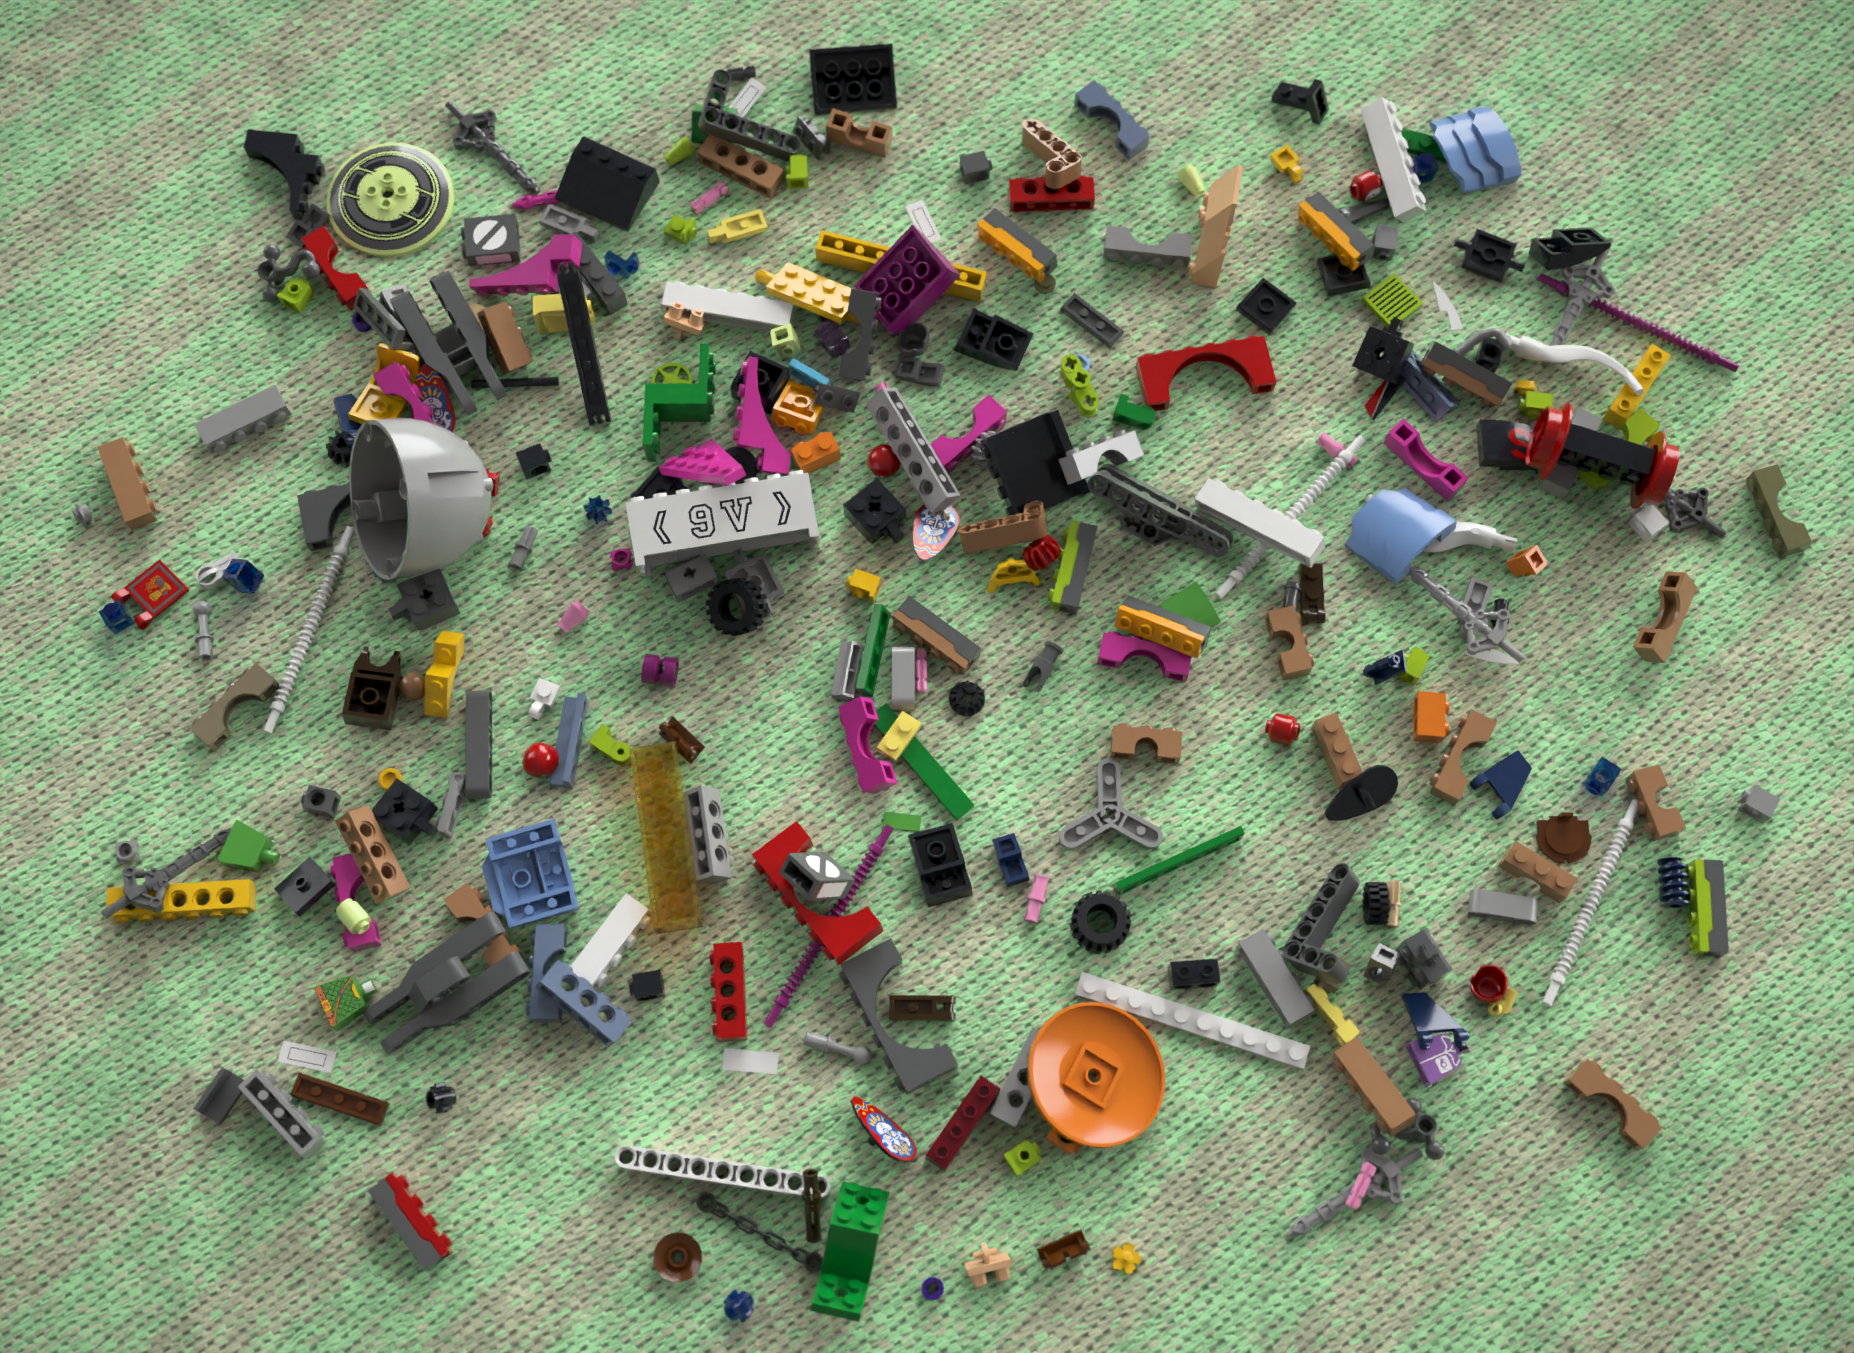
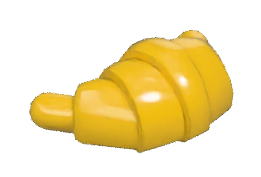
M1010 558L1006 562L997 565L987 586V592L993 593L1002 584H1014L1025 581L1027 583L1031 582L1034 586H1039L1041 580L1036 576L1035 571L1026 564V561Z

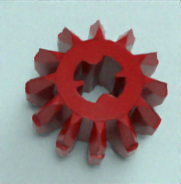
M1048 534L1044 538L1029 543L1024 548L1022 556L1026 564L1034 571L1043 570L1045 567H1049L1051 563H1054L1055 559L1059 558L1061 548L1058 542Z

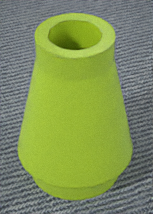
M685 136L683 139L679 138L663 156L672 166L692 156L696 149Z

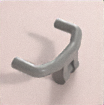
M1491 328L1478 333L1472 332L1467 340L1461 341L1456 345L1457 349L1455 352L1463 356L1481 340L1496 337L1505 349L1510 347L1512 343L1500 329Z

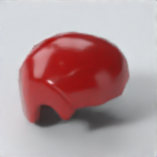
M881 444L874 447L868 455L867 467L870 468L875 476L888 478L895 475L900 469L901 462L890 445Z
M534 743L524 751L522 760L524 770L527 774L537 778H541L542 775H551L558 766L559 754L557 749L551 745Z
M1483 965L1471 977V993L1477 1000L1483 1003L1498 1002L1507 991V976L1502 969L1495 965Z

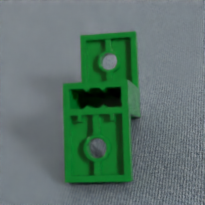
M700 344L699 384L645 383L642 444L647 462H656V454H660L661 445L660 441H658V434H661V422H710V414L715 413L713 395H715L714 375H716V362H714V352H710L709 344Z
M842 1181L829 1225L821 1273L810 1311L860 1322L890 1192L883 1191L880 1188L861 1186L854 1182Z

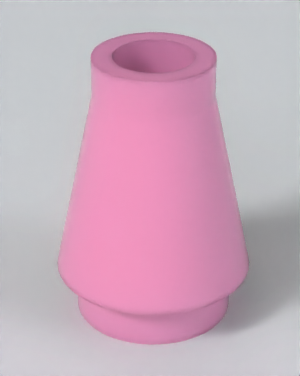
M576 600L573 604L570 603L557 625L568 633L572 628L588 618L587 614L590 611Z

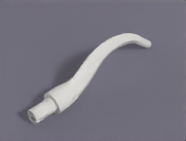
M1505 334L1512 343L1508 349L1516 351V356L1550 363H1564L1576 360L1594 361L1618 372L1637 396L1644 392V389L1635 377L1622 364L1596 349L1581 345L1549 346L1526 336L1520 339Z
M1370 494L1364 498L1365 501L1368 502L1373 497V495ZM1457 522L1456 528L1442 542L1435 539L1423 552H1442L1466 544L1491 549V546L1513 552L1517 538L1496 533V528L1486 525Z

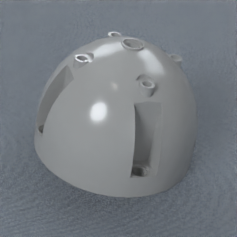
M409 418L368 420L360 426L353 442L350 458L349 486L351 508L357 537L363 554L372 570L379 577L390 580L429 573L453 563L469 551L474 544L482 543V532L487 524L491 510L493 481L488 477L482 461L466 440H462L453 432L437 424Z

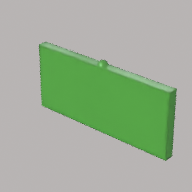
M885 812L883 828L887 824L893 829L920 832L921 816Z

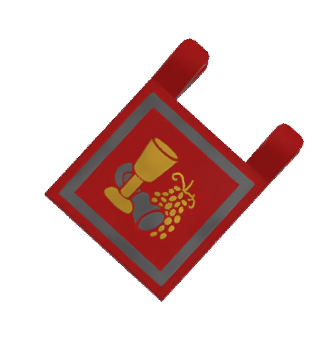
M158 560L127 586L115 591L111 598L117 606H122L132 596L146 611L134 619L137 626L144 630L158 615L185 595L189 589L161 560Z

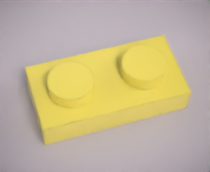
M902 711L877 746V750L896 762L920 729L922 723Z

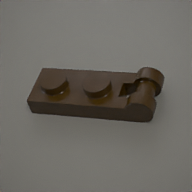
M1300 563L1301 623H1309V621L1325 623L1322 563H1314L1310 568ZM1309 608H1316V612H1310Z
M889 995V1020L956 1021V1013L953 1012L956 997L949 995ZM937 1004L944 1005V1012H937Z

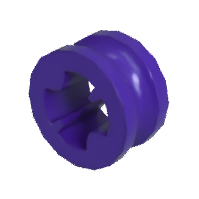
M356 312L352 317L355 328L360 332L369 331L372 327L367 322L361 325L360 319L363 317Z
M929 1277L923 1282L922 1293L925 1298L936 1300L943 1294V1283L937 1277ZM934 1281L938 1283L937 1287H940L939 1293L934 1292L933 1296L927 1294L929 1290H926L925 1287L927 1284L931 1285Z

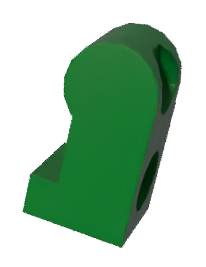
M1120 394L1112 420L1141 430L1151 428L1155 419L1153 408L1128 402L1129 396Z

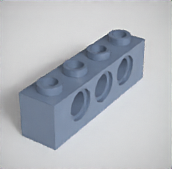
M557 960L537 983L535 988L609 1048L632 1022L628 1018V1014L623 1009L613 1006L605 994L596 992L587 979L578 977L569 964ZM562 982L570 985L571 992H567L562 988ZM580 997H584L589 1001V1007L581 1004ZM600 1012L606 1014L608 1022L600 1020Z

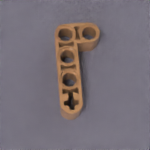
M1036 119L1025 120L1022 124V143L1046 163L1045 184L1047 187L1058 189L1078 179L1081 175V155Z
M1034 501L1024 506V513L967 524L960 527L958 533L963 551L973 553L1044 538L1048 534V521L1043 502Z

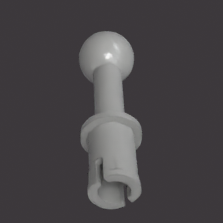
M199 601L193 607V613L198 618L199 635L195 637V643L198 645V659L202 662L213 660L212 643L214 642V637L209 635L208 616L211 614L212 608L205 601Z
M807 1031L803 1043L804 1046L823 1051V1054L830 1050L853 1057L854 1061L860 1065L869 1063L872 1058V1052L867 1046L853 1048L830 1041L831 1035L827 1037Z

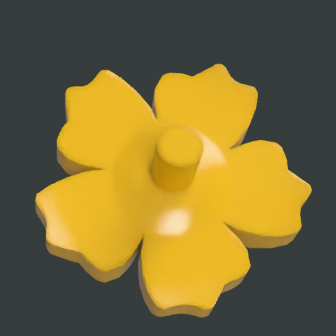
M1129 1243L1123 1245L1122 1249L1119 1246L1113 1249V1258L1116 1259L1112 1262L1114 1269L1121 1271L1124 1267L1126 1274L1133 1273V1270L1136 1269L1134 1264H1140L1142 1258L1138 1252L1133 1253L1134 1245Z

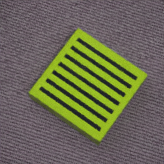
M1395 273L1363 296L1361 300L1387 327H1389L1393 317L1405 320L1423 305V302Z

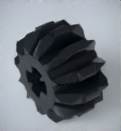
M335 430L336 436H329L328 440L330 443L326 444L327 455L330 459H333L336 465L342 463L343 466L347 467L351 458L352 446L347 445L342 433L340 434Z

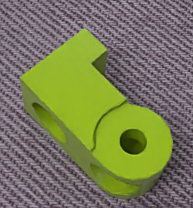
M602 723L589 740L590 746L615 764L620 766L627 765L632 760L630 746L627 743L618 742L610 736L612 734L610 728Z

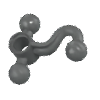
M274 244L266 245L263 255L267 261L262 262L257 270L259 277L267 281V287L262 292L264 300L271 303L278 300L277 294L279 290L276 286L283 283L285 277L294 275L300 261L304 258L307 260V263L303 266V274L307 278H316L320 273V268L316 263L313 253L308 250H300L292 256L286 267L280 268L276 265V260L281 254L280 249Z
M1414 1097L1406 1099L1407 1103L1416 1113L1415 1122L1410 1129L1402 1130L1394 1136L1401 1140L1413 1138L1416 1142L1426 1143L1425 1153L1427 1157L1432 1160L1441 1159L1445 1151L1444 1146L1440 1142L1435 1141L1432 1136L1437 1129L1436 1120L1430 1115L1421 1114L1422 1105L1418 1099ZM1374 1122L1370 1132L1372 1137L1371 1147L1376 1154L1384 1155L1390 1150V1141L1387 1137L1380 1134L1381 1130L1376 1122ZM1419 1125L1425 1126L1428 1132H1423Z

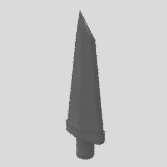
M1389 198L1341 208L1339 211L1353 224L1391 206Z

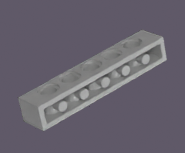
M882 388L866 403L872 417L878 423L882 434L887 438L893 452L897 455L904 471L907 472L914 488L919 492L930 513L944 511L961 495L897 388Z

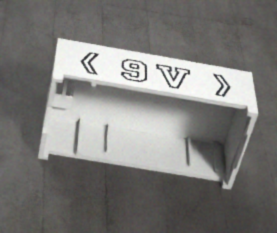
M803 470L790 472V476L781 477L780 474H773L767 476L766 480L758 481V478L745 479L744 483L741 484L733 482L728 486L722 485V487L712 488V485L699 487V491L690 492L689 489L677 490L674 495L667 496V493H657L650 499H644L643 496L630 498V502L625 504L637 569L640 570L642 577L652 576L650 567L688 561L696 555L702 556L705 554L706 557L731 554L735 550L738 552L739 548L742 551H749L809 541L810 549L819 548V532L809 474L803 473Z

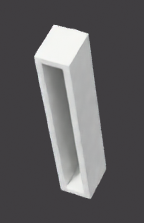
M1380 97L1360 110L1394 217L1406 223L1426 212L1424 205L1426 200L1418 187L1420 181L1412 168L1414 167V162L1406 150L1408 144L1401 134L1402 125L1396 119V107L1392 101L1389 102L1385 98Z
M678 281L666 283L661 303L663 314H666L673 303L677 302L685 306L683 315L690 317L692 310H699L704 313L703 321L770 332L771 329L789 323L792 325L795 314L794 304L782 299L778 301L765 296H749L742 292L731 293L724 289H708L701 285L690 286Z
M1208 478L1195 497L1196 509L1310 568L1325 547L1324 536L1319 531L1304 527L1296 519L1290 520L1284 517L1280 511L1276 509L1271 510L1265 507L1262 502L1247 498L1239 490L1233 491L1227 488L1219 480L1214 481Z

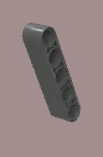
M491 690L467 691L465 788L468 800L492 798Z

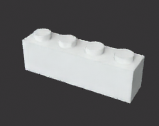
M626 893L571 965L573 972L578 977L587 979L593 989L596 986H602L608 977L606 974L611 967L615 968L622 959L621 953L626 947L629 949L636 941L637 937L635 935L639 929L643 930L651 920L649 909Z

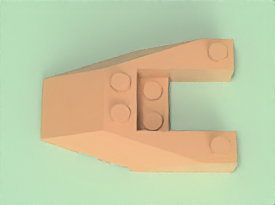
M1243 165L1236 166L1213 182L1209 192L1204 194L1202 204L1204 207L1200 206L1198 214L1199 224H1201L1200 228H1203L1195 263L1190 262L1188 275H1192V284L1215 288L1217 286L1225 257V247L1229 240L1237 205Z

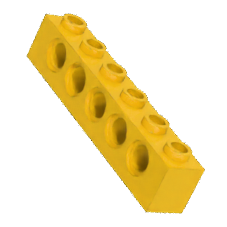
M250 879L170 884L169 889L165 890L164 909L161 912L155 913L152 910L139 907L130 910V903L109 918L114 920V923L124 924L129 923V919H138L139 922H151L153 918L161 917L162 920L172 921L176 920L177 916H185L187 919H199L200 915L220 918L224 917L225 913H233L234 916H246L248 912H255L256 884ZM124 887L107 888L106 908L125 896L123 892ZM152 890L146 894L155 897L156 892ZM233 894V900L229 904H225V898ZM209 896V902L201 906L202 899ZM185 897V904L181 907H178V901L181 898Z

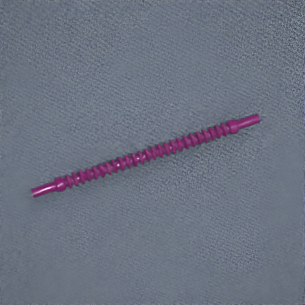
M1540 273L1537 281L1556 289V292L1561 295L1565 293L1566 297L1569 296L1570 289L1566 281L1562 280L1560 282ZM1602 298L1595 299L1588 305V307L1593 306L1594 310L1600 309V313L1606 312L1605 315L1611 314V318L1617 317V321L1621 319L1622 323L1628 322V326L1632 324L1634 325L1633 328L1639 327V331L1645 330V334L1649 332L1651 333L1650 336L1656 335V339L1662 338V342L1667 340L1668 344H1674L1673 347L1679 346L1680 350L1684 348L1685 352L1690 351V354H1696L1697 358L1701 356L1702 360L1707 359V362L1712 365L1718 364L1733 372H1736L1739 368V364L1720 356L1719 352L1715 350L1711 352L1710 348L1704 349V345L1699 347L1698 343L1693 344V340L1687 341V337L1682 339L1681 335L1676 336V333H1670L1669 329L1665 331L1664 327L1659 328V325H1653L1652 321L1648 323L1647 319L1642 320L1641 316L1635 317V313L1631 315L1630 311L1625 312L1624 308L1620 310L1618 309L1619 306L1614 307L1613 303L1607 304V300L1603 302L1601 301Z
M886 824L875 843L870 844L868 848L869 853H865L866 858L861 859L863 863L858 864L859 869L854 870L856 874L851 875L855 881L844 899H837L838 903L833 904L835 908L830 909L831 914L827 915L828 917H842V912H846L845 907L850 906L848 902L853 901L852 896L857 894L855 891L860 890L859 884L864 883L862 879L867 878L866 873H870L869 868L874 867L873 862H877L876 857H880L883 853L882 848L894 830L891 826ZM814 942L809 943L810 948L805 949L806 955H802L803 960L798 961L799 966H795L796 971L791 972V978H787L789 982L784 984L785 989H781V995H777L774 999L775 1004L763 1022L767 1027L771 1028L782 1009L787 1008L789 1005V998H793L792 993L797 992L795 988L800 987L799 981L804 980L803 975H807L806 970L811 969L810 964H814L813 959L818 958L817 952H821L820 947L822 944L820 942L818 944Z

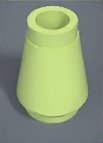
M1192 164L1185 166L1177 173L1179 176L1178 180L1194 197L1205 192L1196 167L1193 168Z

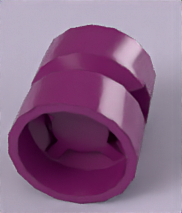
M646 654L641 672L642 683L656 684L660 682L661 686L675 687L679 659L673 657L661 659L659 655ZM661 667H664L663 674H660Z

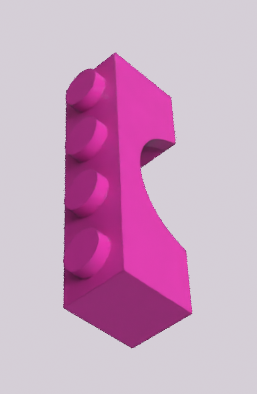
M394 362L373 374L385 395H398L408 400L413 408L414 419L434 423L431 418L433 412L427 403L423 404L419 398L422 396V393L416 384H411L408 379L411 375L405 365L401 366L398 362Z
M987 395L973 407L972 417L975 426L969 434L957 439L941 435L930 444L946 472H952L963 457L968 458L974 452L971 448L976 445L974 438L980 439L981 433L999 431L1005 426L1007 411L990 395Z
M1404 418L1388 432L1383 442L1447 502L1463 488L1469 478L1453 463L1441 462L1431 455L1423 445L1420 433Z
M1114 631L1103 633L1098 665L1119 669L1129 658L1145 656L1151 658L1160 666L1164 678L1186 682L1189 675L1191 656L1156 642L1143 640L1139 636L1126 637Z
M860 696L839 706L840 721L845 728L846 742L851 749L852 762L857 769L858 783L863 792L876 794L898 784L892 763L878 760L872 754L869 746L870 732L878 721L873 700Z
M351 853L333 857V865L330 866L333 879H336L337 888H334L337 902L340 901V904L347 899L355 901L356 892L365 880ZM371 918L370 927L362 934H352L344 925L345 933H342L345 947L348 946L350 950L357 952L381 946L378 923Z

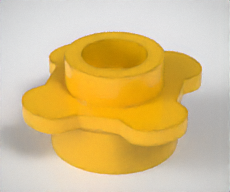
M1518 380L1517 386L1513 388V391H1518V395L1524 396L1526 391L1535 392L1537 388L1534 387V381Z

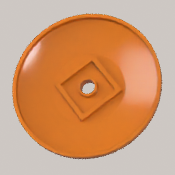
M1084 1002L1071 1005L1054 1014L1043 1024L1030 1048L1027 1074L1033 1100L1047 1123L1070 1141L1093 1148L1118 1146L1139 1136L1155 1119L1161 1107L1165 1091V1070L1162 1056L1148 1030L1128 1012L1099 1002ZM1089 1070L1096 1072L1098 1076L1096 1083L1089 1080Z

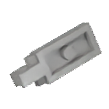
M548 204L539 220L540 225L564 235L572 234L576 231L582 239L585 238L591 242H596L599 237L598 230L592 228L591 223L587 222L586 218Z
M1471 577L1463 602L1474 612L1478 610L1485 611L1493 584ZM1458 618L1457 624L1461 625L1458 637L1466 640L1468 635L1464 630L1465 622Z
M452 772L448 781L450 788L448 794H445L443 798L442 814L438 816L436 821L437 832L442 837L451 839L465 797L463 793L466 774Z

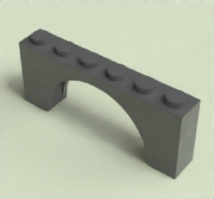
M349 482L345 485H331L323 490H309L297 495L305 542L311 551L333 546V530L336 521L343 510L351 504Z
M890 938L842 963V971L839 972V975L844 985H850L853 991L850 993V996L855 1006H861L864 1012L861 1014V1017L866 1027H872L875 1033L872 1035L877 1048H883L886 1054L883 1056V1060L889 1070L894 1069L897 1075L894 1081L900 1091L905 1090L906 1094H909L958 1068V1063L947 1043L930 1049L907 1047L892 1039L881 1026L875 1008L879 987L885 977L894 968L902 964V958Z

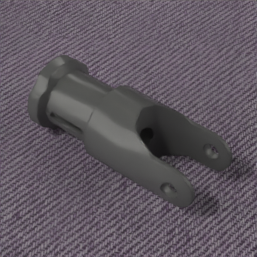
M1051 641L1045 642L1042 654L1036 658L1024 679V687H1028L1033 677L1041 674V678L1036 685V691L1040 692L1054 669L1053 664L1058 655L1063 653V649Z

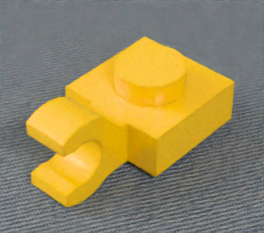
M1288 144L1270 155V160L1282 174L1288 171L1290 178L1295 184L1303 179L1301 175L1304 174V171L1298 166L1300 158Z

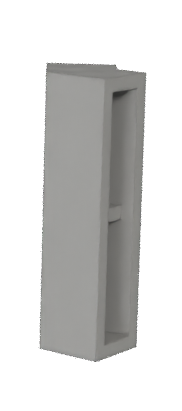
M841 641L831 692L833 699L850 700L854 698L856 677L859 672L863 645L854 641Z

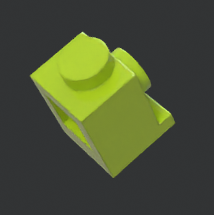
M794 154L790 156V164H786L787 189L809 188L807 155Z
M292 277L283 291L277 294V297L283 306L301 314L314 295V292L310 287L311 284L306 279L299 277L297 280Z
M1526 391L1523 398H1520L1518 401L1517 410L1521 412V416H1527L1529 419H1538L1546 406H1553V394Z
M1413 647L1410 654L1405 653L1407 672L1396 677L1415 685L1430 656L1425 654L1424 650Z
M1026 1139L1005 1153L1003 1158L1017 1178L1041 1161L1039 1155L1042 1154V1151L1035 1141L1030 1143ZM1021 1152H1027L1029 1159L1022 1160L1020 1158Z

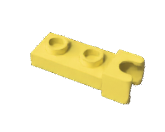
M1313 984L1304 992V994L1307 993L1311 997L1316 1010L1334 1030L1332 1036L1341 1046L1350 1042L1360 1033L1350 1019L1345 1021L1342 1018L1344 1016L1342 1011L1336 1005L1332 1006L1327 1000V993L1320 986L1317 987Z

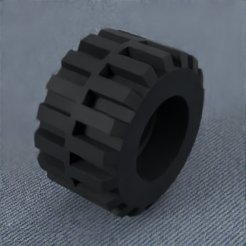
M747 578L723 580L720 584H716L713 587L714 591L709 592L708 597H710V600H706V606H709V610H706V614L711 616L709 622L716 624L714 628L717 631L722 630V634L737 636L758 629L757 626L763 624L762 618L767 616V612H764V609L768 608V603H764V599L767 598L766 594H761L763 589L760 586H755L756 582L752 580L747 581ZM734 594L739 595L745 603V613L740 620L733 617L729 610V601Z
M1097 890L1095 894H1092V892L1088 893L1085 898L1082 897L1078 904H1076L1072 913L1070 927L1073 930L1072 935L1074 939L1077 938L1078 940L1077 944L1080 947L1082 945L1085 946L1086 951L1094 950L1095 954H1100L1102 951L1105 954L1110 953L1112 949L1116 950L1125 941L1131 926L1130 910L1126 909L1127 904L1125 901L1121 902V897L1117 894L1114 897L1111 895L1112 892L1107 891L1105 894L1102 893V890ZM1094 911L1107 912L1114 920L1113 930L1106 934L1094 932L1088 926V915Z

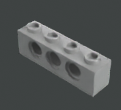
M700 785L685 791L684 799L696 881L716 884L732 878L719 789Z
M1033 1027L989 1115L990 1118L1014 1130L1017 1125H1023L1028 1115L1024 1111L1027 1104L1033 1105L1034 1103L1029 1085H1022L1019 1081L1021 1075L1027 1074L1030 1048L1039 1031ZM1016 1095L1021 1098L1022 1105L1012 1107L1008 1099Z

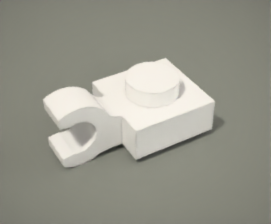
M541 678L538 679L530 696V700L534 702L529 710L531 718L540 720L545 706L552 709L561 690L560 685Z

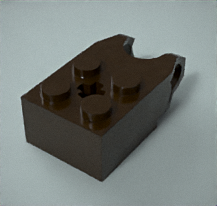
M364 646L350 674L342 716L347 725L391 730L400 692L399 683L402 680L400 670L401 653L400 651H395L386 665L374 666L369 660V647Z

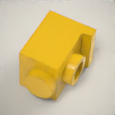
M855 569L854 574L848 576L845 587L850 589L853 596L860 599L869 598V603L874 604L881 586V577Z

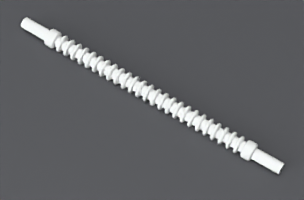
M346 526L339 545L334 548L333 553L335 555L331 556L333 561H330V567L326 568L328 573H324L326 578L322 579L323 584L319 585L321 590L317 591L319 595L315 596L316 602L312 603L314 607L310 608L311 613L307 615L309 619L305 620L307 625H303L304 631L300 632L302 637H298L300 642L295 644L297 648L293 649L295 654L291 655L293 659L288 661L290 666L286 667L288 671L284 672L285 678L281 679L283 683L279 684L280 690L276 691L278 696H274L275 701L270 705L271 712L263 730L266 733L272 734L280 713H283L285 710L284 703L288 702L286 697H290L288 692L293 690L291 685H295L293 680L297 679L296 673L300 672L298 668L302 667L300 663L304 662L303 656L307 655L305 650H309L308 644L312 643L310 638H314L312 633L316 632L315 627L319 626L317 621L321 620L319 616L323 615L322 609L326 608L324 604L328 603L327 598L331 596L329 592L333 591L331 586H335L333 581L338 579L336 575L340 574L338 569L342 568L340 564L344 563L343 558H346L349 552L347 547L355 530L352 527Z

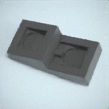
M311 203L302 220L296 219L286 237L300 247H305L302 238L322 226L325 227L329 221L330 214Z
M899 357L895 378L916 384L940 387L945 368L943 364L922 363L920 358Z

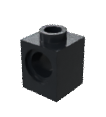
M1487 338L1481 340L1475 363L1495 373L1500 364L1504 347L1497 339ZM1485 355L1491 356L1492 359L1487 358Z
M540 443L516 452L526 480L551 471L549 463L552 462L548 449L543 451Z
M661 970L632 974V981L629 982V991L631 996L635 995L637 1002L666 997Z

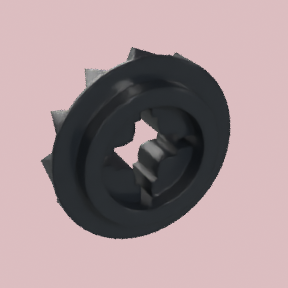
M967 680L961 683L958 682L957 685L951 688L949 704L954 712L961 716H973L981 711L985 703V695L983 689L977 683ZM963 691L967 695H973L971 697V705L966 700L961 701Z

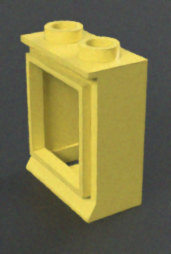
M561 294L532 296L533 317L540 335L545 332H569ZM585 294L589 317L592 324L595 323L594 310H592L591 300H587Z

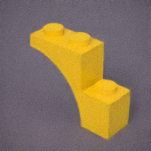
M442 630L434 641V662L425 674L424 715L447 718L449 715L453 682L459 662L464 654L463 633Z

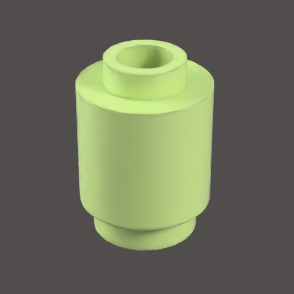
M347 899L337 907L338 918L352 934H362L368 930L371 918L357 901Z

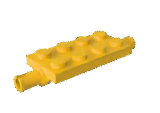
M787 263L776 275L761 268L755 275L756 282L767 285V294L840 324L844 320L860 324L859 320L852 313L848 312L850 290L852 288L791 263Z

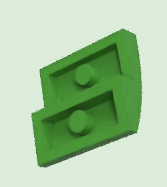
M1194 582L1159 605L1160 608L1211 628L1221 622L1211 602L1197 582Z

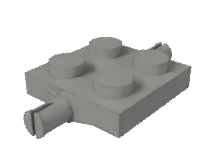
M741 548L738 549V552L735 550L733 554L738 564L724 572L726 579L747 578V581L752 580L756 582L755 586H760L763 589L761 594H766L767 597L764 599V603H768V608L764 609V612H767L766 617L769 618L771 615H775L770 602L783 595L784 590L765 554L746 559ZM734 594L743 612L745 613V603L743 599L739 595Z

